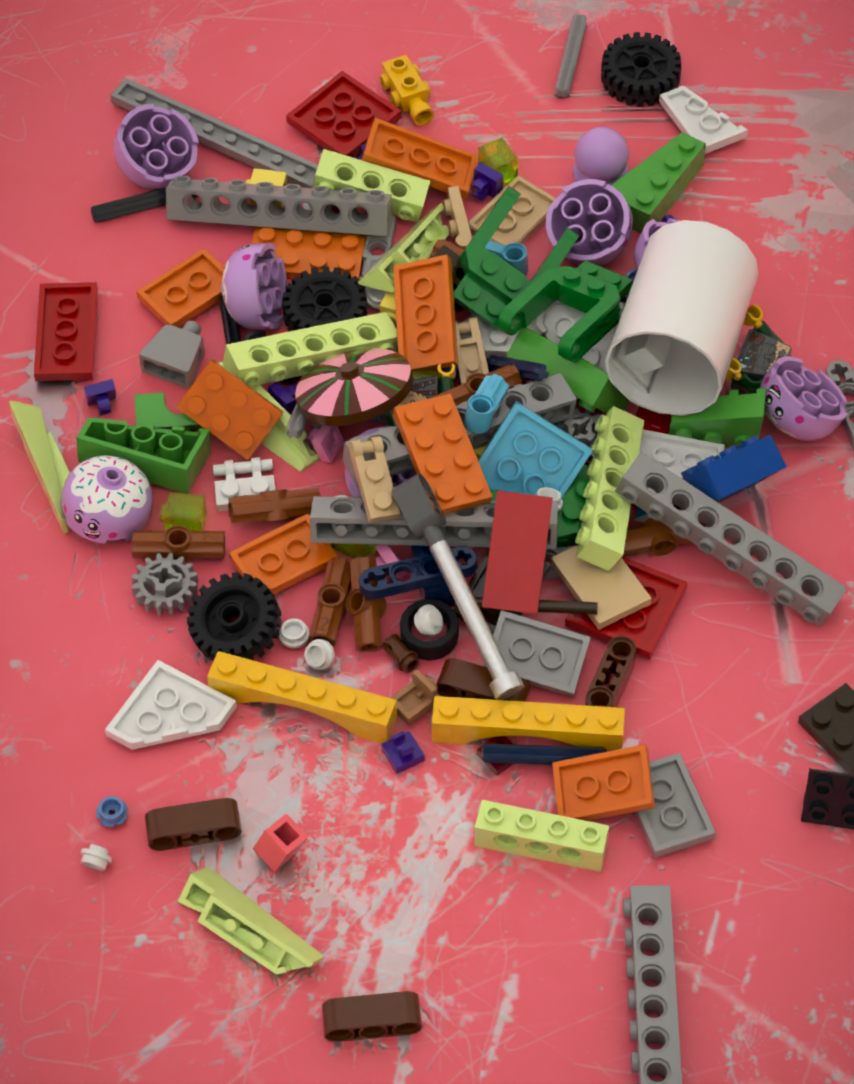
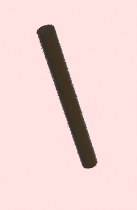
M474 597L480 610H497L482 608L483 597ZM539 600L538 612L597 615L598 602Z

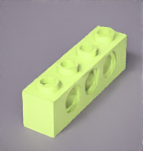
M323 149L312 188L315 186H325L329 190L353 188L356 192L380 190L384 194H392V215L406 221L418 222L430 181Z
M482 800L474 828V846L602 872L608 846L609 825Z

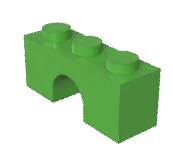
M164 392L134 395L136 426L143 425V423H151L155 425V428L172 430V426L185 427V431H199V428L205 429L186 414L170 412L166 407Z

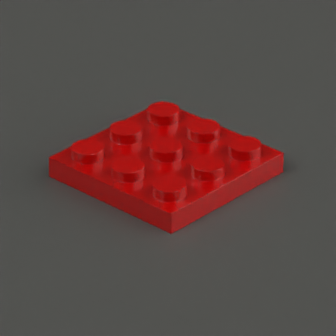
M341 71L286 115V122L322 148L353 158L362 151L361 146L367 142L374 118L395 124L402 118V113L399 108L344 71Z
M621 557L652 598L651 605L600 630L597 629L587 614L568 613L565 619V626L608 643L617 636L629 637L636 645V654L651 659L687 589V582Z

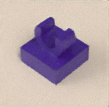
M480 162L474 169L473 187L477 190L473 193V197L483 201L487 195L492 198L498 195L503 190V174Z
M113 379L84 386L87 405L97 404L100 415L111 413L110 400L116 399Z
M278 382L268 386V393L290 415L292 414L297 403L295 397L297 387L292 384L284 388Z
M402 731L393 735L390 740L381 744L382 751L396 774L425 761L424 753L410 731L405 733Z

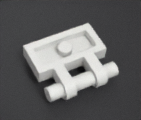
M260 457L251 458V461L233 463V460H226L224 464L213 465L214 477L226 475V480L214 481L217 512L228 511V498L258 495L260 492L275 490L274 475L262 476L261 474L262 471L273 470L272 459L260 460ZM252 473L253 477L235 479V474Z

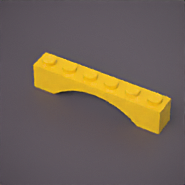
M220 651L217 652L207 675L209 687L236 700L237 704L269 702L297 707L329 719L357 737L378 743L390 740L397 722L396 699Z
M434 696L432 742L466 744L475 740L498 736H533L562 741L577 747H604L608 752L622 749L625 708Z

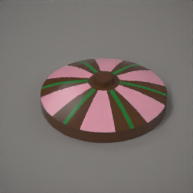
M379 348L353 350L331 357L308 371L299 381L295 397L300 413L311 422L327 426L352 425L376 418L401 403L412 388L413 374L408 360L397 352Z

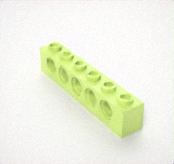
M382 312L226 344L223 366L250 387L274 381L279 382L288 378L304 376L319 363L345 352L368 348L387 349L397 352V329L388 313Z
M615 406L606 415L602 414L595 425L597 438L592 445V453L594 455L587 470V475L590 476V479L583 493L586 502L579 516L582 525L575 539V543L578 544L576 557L607 571L623 556L631 503L626 502L615 490L639 455L644 426L643 419Z

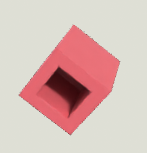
M285 814L264 831L253 847V850L275 872L297 854L308 836Z

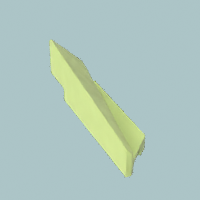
M440 203L426 213L358 281V284L390 293L395 292L393 266L429 258L438 239L445 240L450 235L448 226L442 225L441 213L445 210L444 205Z
M261 385L251 387L284 411L261 444L299 472L306 470L319 461V456L303 441L307 437L305 431H303L302 436L298 439L294 436L289 438L286 435V426L291 415Z
M9 401L12 418L23 441L24 449L63 533H67L70 527L65 522L66 517L60 505L64 483L70 473L51 432L47 433L41 408L21 402Z
M206 867L190 874L178 902L200 912L201 915L197 922L276 975L303 967H311L322 961L324 956L211 868Z

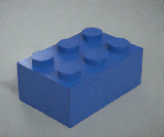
M755 435L741 442L738 446L734 445L725 449L717 456L712 455L698 462L697 465L683 471L681 475L683 480L719 503L786 468L787 465L771 435L760 440Z

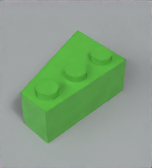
M758 388L757 393L739 394V390H729V395L718 396L715 403L701 412L682 416L670 415L668 434L724 444L726 448L734 445L738 446L741 442L755 435L759 438L764 417L766 388Z

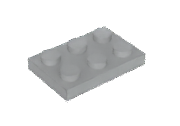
M501 610L493 637L510 672L517 671L519 676L528 681L530 685L573 698L591 637Z
M677 753L651 761L650 768L655 808L637 811L635 814L654 858L715 839L716 832L681 754Z

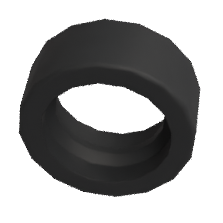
M433 599L420 600L408 606L403 612L400 621V637L410 650L418 653V659L429 661L441 659L451 653L457 645L459 636L457 615L446 603ZM427 604L433 605L439 610L443 623L446 624L448 629L445 636L434 641L420 640L414 637L411 632L415 614L422 606Z

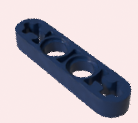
M466 546L451 548L464 578L471 576L477 568V558L474 550ZM432 553L366 569L360 574L359 585L361 594L365 598L373 600L445 583L441 571L437 574H429L424 570L430 564L437 565ZM464 559V561L467 562V564L462 565V563L458 562V560ZM405 571L410 573L412 577L402 582L398 581L395 575ZM386 576H389L390 584H387ZM374 580L378 586L372 587L369 581Z

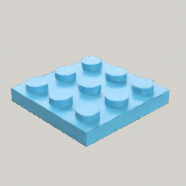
M515 401L479 457L478 462L489 489L535 495L538 489L549 487L559 491L562 499L593 449Z

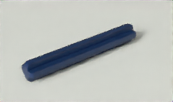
M496 355L486 358L489 372L510 364L511 366L515 365L520 372V377L541 382L543 378L547 379L549 373L546 372L547 366L545 364Z
M484 744L481 754L482 761L485 763L552 765V762L607 752V749L604 747Z

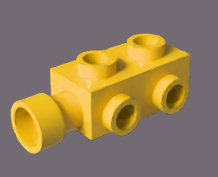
M407 55L382 62V74L379 75L382 88L391 91L390 99L392 104L400 107L403 113L410 111V116L416 125L423 126L428 124L434 117V112L428 104V97L431 96V91L428 83L421 80L417 65L415 63L412 64Z

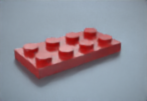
M97 282L40 284L34 361L35 381L93 380L98 298Z

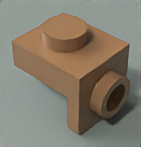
M416 669L412 672V682L390 697L397 700V715L408 726L433 708L434 696H437L438 687L429 675L424 676Z

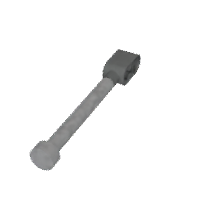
M418 473L392 488L393 496L414 536L417 539L425 538L493 678L489 687L495 699L503 700L520 692L524 688V684L517 671L510 672L440 527L446 524L445 516L427 480L421 473Z

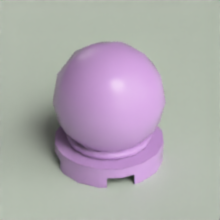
M601 126L592 128L581 135L574 151L576 161L573 167L574 182L584 179H597L612 185L628 173L629 150L625 138L614 129Z

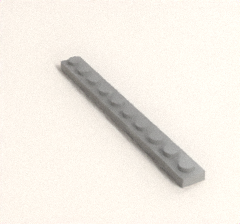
M125 78L110 95L111 103L129 111L146 104H154V107H161L170 111L174 109L191 123L199 143L256 169L286 172L287 183L298 184L302 188H312L318 167L317 164Z

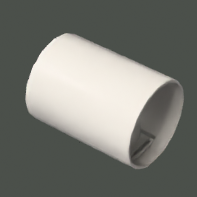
M690 220L666 224L650 236L605 358L609 380L628 400L656 413L679 416L701 412L716 402L723 387L758 279L757 260L744 241L722 227L708 222Z

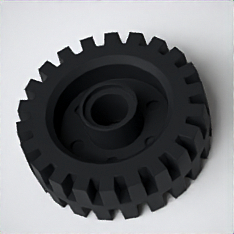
M634 32L631 38L628 33L623 35V40L619 37L616 38L614 44L610 43L607 46V50L603 53L601 64L603 87L606 91L609 90V95L612 98L616 96V100L621 103L626 99V105L632 106L633 102H637V107H643L644 102H647L648 107L654 106L655 100L659 103L660 94L678 88L681 77L680 53L677 52L674 44L670 46L669 40L664 39L661 42V36L659 35L651 38V33L645 32L644 37H640V32Z
M323 266V272H319L317 267L311 268V274H308L306 270L301 272V279L295 276L292 279V284L288 283L286 292L283 293V316L288 331L367 316V297L364 286L358 284L359 279L356 276L351 278L350 272L345 270L341 274V268L334 267L333 272H330L329 266Z
M239 572L232 573V578L227 574L220 575L221 581L219 582L215 578L209 581L211 586L207 588L203 585L199 589L201 596L194 595L192 598L194 606L189 605L188 608L190 617H187L188 630L194 643L212 661H214L218 651L255 661L253 656L256 654L261 658L265 655L263 649L265 647L271 649L274 645L272 638L277 639L280 634L277 628H281L282 621L280 616L282 615L274 595L260 579L253 578L250 574L244 573L242 577ZM239 616L235 622L229 623L232 618Z

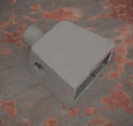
M191 320L187 321L182 329L170 324L165 325L139 353L141 372L189 389L195 381L205 354L203 338L199 335L201 332L200 325Z

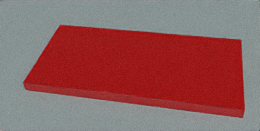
M497 490L482 608L538 614L553 497Z

